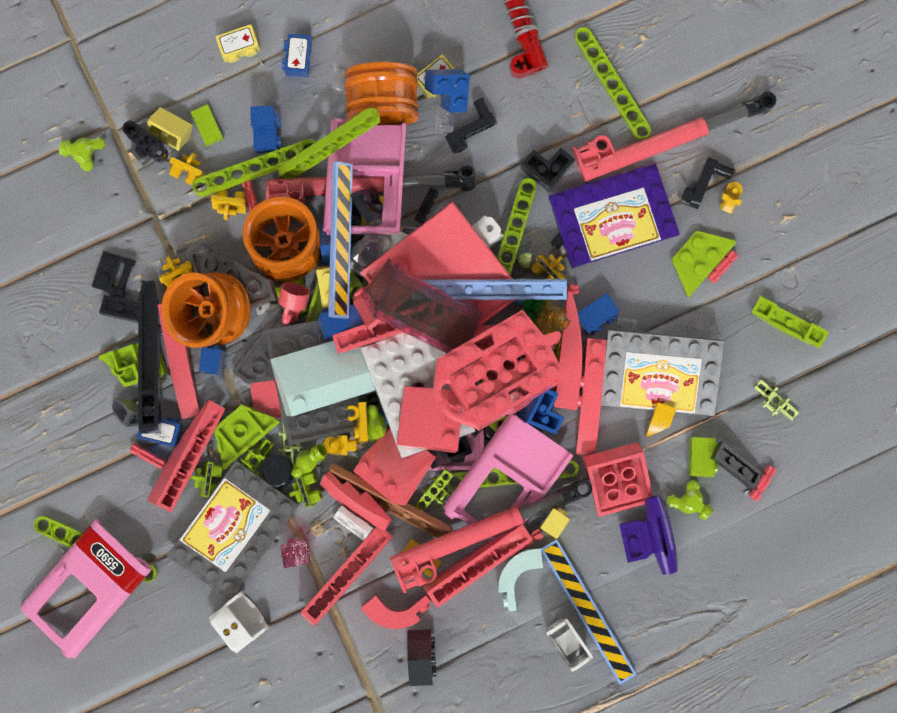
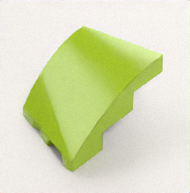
M138 343L98 356L101 361H104L109 366L111 373L118 377L124 387L138 383ZM160 351V376L168 372Z

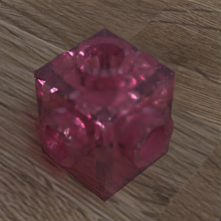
M299 538L288 539V544L280 545L284 568L311 563L307 540L299 541Z

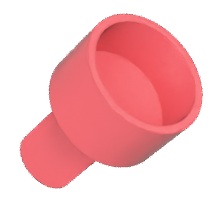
M297 283L282 284L278 303L285 308L282 317L284 325L295 323L299 319L300 311L306 309L310 290L307 287Z

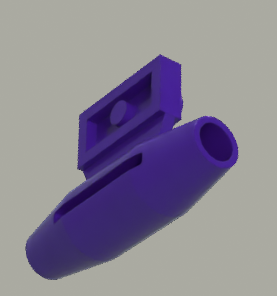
M660 495L645 498L646 522L634 520L619 524L627 562L647 559L654 553L663 575L675 573L678 571L677 551L669 515Z

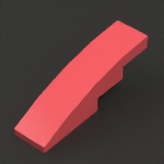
M330 471L324 474L320 485L336 501L364 521L383 531L387 529L392 519L367 491L360 495L349 481L342 485Z

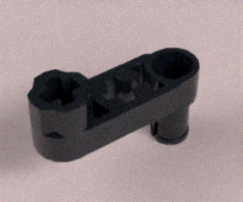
M484 98L473 102L480 116L478 120L445 136L453 154H458L468 148L466 139L497 124Z
M131 120L123 124L122 130L128 139L157 163H163L168 159V150L143 127ZM138 136L140 138L142 136L144 139L148 138L149 144L141 145L142 141L138 138ZM156 150H158V151H161L162 153L159 155V154H156L155 152H156Z
M708 157L695 190L686 187L680 203L698 210L711 176L715 173L730 180L735 168L723 165L718 160Z

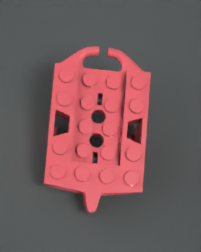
M521 310L437 359L433 384V394L437 403L444 400L442 387L445 384H449L464 411L456 413L451 410L449 405L442 408V411L453 421L476 428L478 431L507 414L510 416L526 407L534 398L561 383L565 378L552 350L558 343L561 333L556 331L543 335L527 314ZM491 341V347L484 350L482 346ZM503 364H512L513 370H506ZM494 373L497 379L489 380L486 374ZM518 390L525 395L511 404L509 395Z

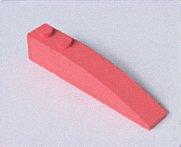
M568 291L564 306L558 363L565 378L554 387V391L559 395L552 408L575 411L577 406H581L582 395H579V390L584 385V376H581L582 341L573 293Z
M440 298L387 316L371 330L364 324L332 336L337 352L341 354L449 320L451 315L446 300Z
M158 304L168 363L181 418L196 417L200 412L189 347L178 343L170 336L163 323L162 304Z
M587 338L585 341L582 375L584 376V385L581 388L582 402L579 409L576 455L588 456L596 452L607 340Z
M211 400L207 401L175 447L147 501L172 513L225 408Z
M523 524L516 526L468 554L436 576L434 581L422 586V588L438 608L533 539Z
M376 527L307 604L300 615L315 627L393 536L386 530L383 531Z

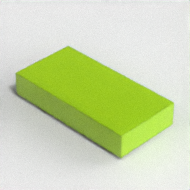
M208 104L191 111L206 147L224 140Z

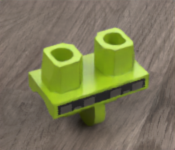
M204 462L202 477V469L196 468L195 476H190L189 478L195 480L194 488H200L201 481L200 496L209 497L218 485L211 484L212 476L221 477L223 467L214 465V462Z
M315 472L304 473L300 478H296L297 483L292 484L294 492L289 493L290 497L296 496L297 502L303 501L305 508L312 507L323 499L320 489L312 492L310 484L317 482Z

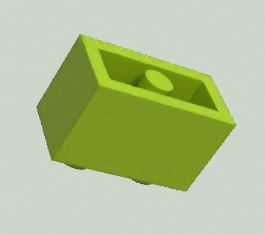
M689 438L688 476L714 477L715 473L718 472V464L710 458L717 445L716 438Z

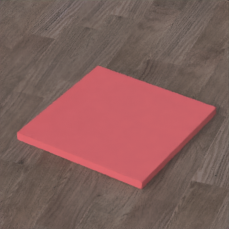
M453 201L360 272L368 282L374 275L379 276L384 272L383 268L388 263H394L397 260L412 279H513ZM412 300L414 305L408 309L434 300ZM446 300L451 319L435 324L444 350L450 349L477 329V325L484 324L515 300Z

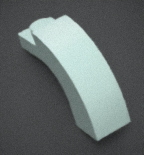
M541 548L521 551L510 558L503 567L499 576L498 592H506V595L503 596L504 607H508V611H517L514 585L518 576L526 570L543 568Z

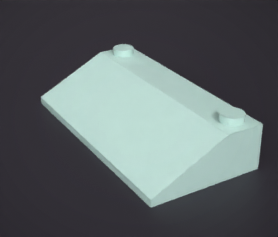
M334 340L270 359L286 416H295L376 390L361 348L338 354Z

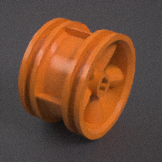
M370 62L354 65L346 69V121H349L366 109L375 108L379 111L380 123L377 125H402V123L410 125L419 120V113L417 112L419 110L417 103V69L413 66L396 62Z
M289 197L269 198L257 204L245 219L242 232L244 245L255 267L265 277L277 282H292L307 276L318 264L322 254L320 234L311 211L303 203ZM290 220L304 224L295 234L288 231ZM275 222L278 233L272 237L263 232L268 225ZM308 241L302 252L297 250L299 243ZM271 246L273 252L267 258H264L257 253V247ZM282 258H291L289 260L281 261Z
M221 272L187 273L177 277L168 286L163 296L161 312L165 328L175 341L187 347L198 348L211 345H226L237 340L248 326L251 305L246 289L235 277ZM206 282L208 283L209 295L204 298L197 289ZM192 305L199 307L200 315L195 318L192 317ZM207 322L213 324L214 333L209 337L202 333Z

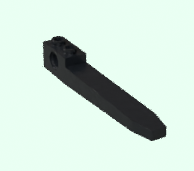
M154 280L142 281L138 300V429L141 434L161 433L159 298Z

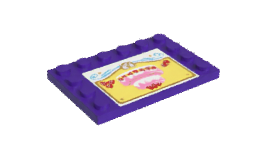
M656 163L548 196L571 269L680 235Z

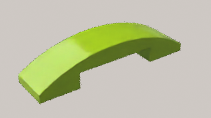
M762 296L759 297L751 312L774 328L818 349H821L829 334V331L814 323L810 324Z

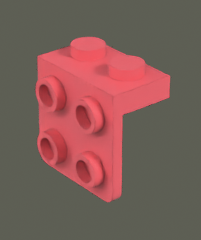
M275 381L252 383L250 388L253 408L276 419L282 418Z

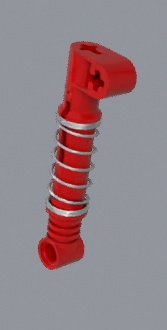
M504 0L502 4H506V13H509L511 17L509 22L514 25L515 29L513 32H516L515 38L517 42H520L524 52L513 57L509 69L511 75L519 79L545 70L549 65L538 38V28L533 25L534 18L529 15L530 7H527L525 4L526 0L525 2L524 0ZM524 59H527L530 69H527L526 64L524 65ZM516 64H519V66H523L522 70H520L518 67L516 68Z

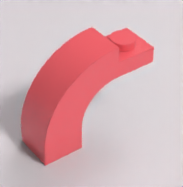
M426 594L410 608L396 611L388 608L378 595H375L361 609L376 624L386 628L401 629L419 622L421 618L417 612L420 611L422 614L430 607L428 603L431 600Z

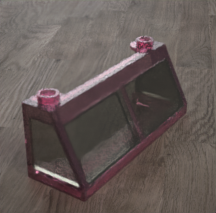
M390 258L361 294L373 317L445 353H449L473 339L482 317V313L478 309L479 305L475 301L469 299V301L464 300L462 302L411 275L407 272V266L399 260L395 262Z

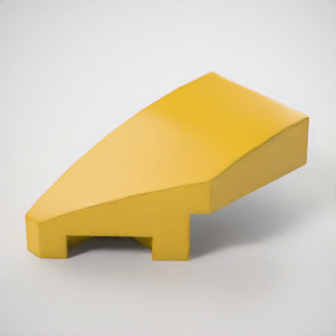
M657 402L645 436L649 437L670 427L676 408Z

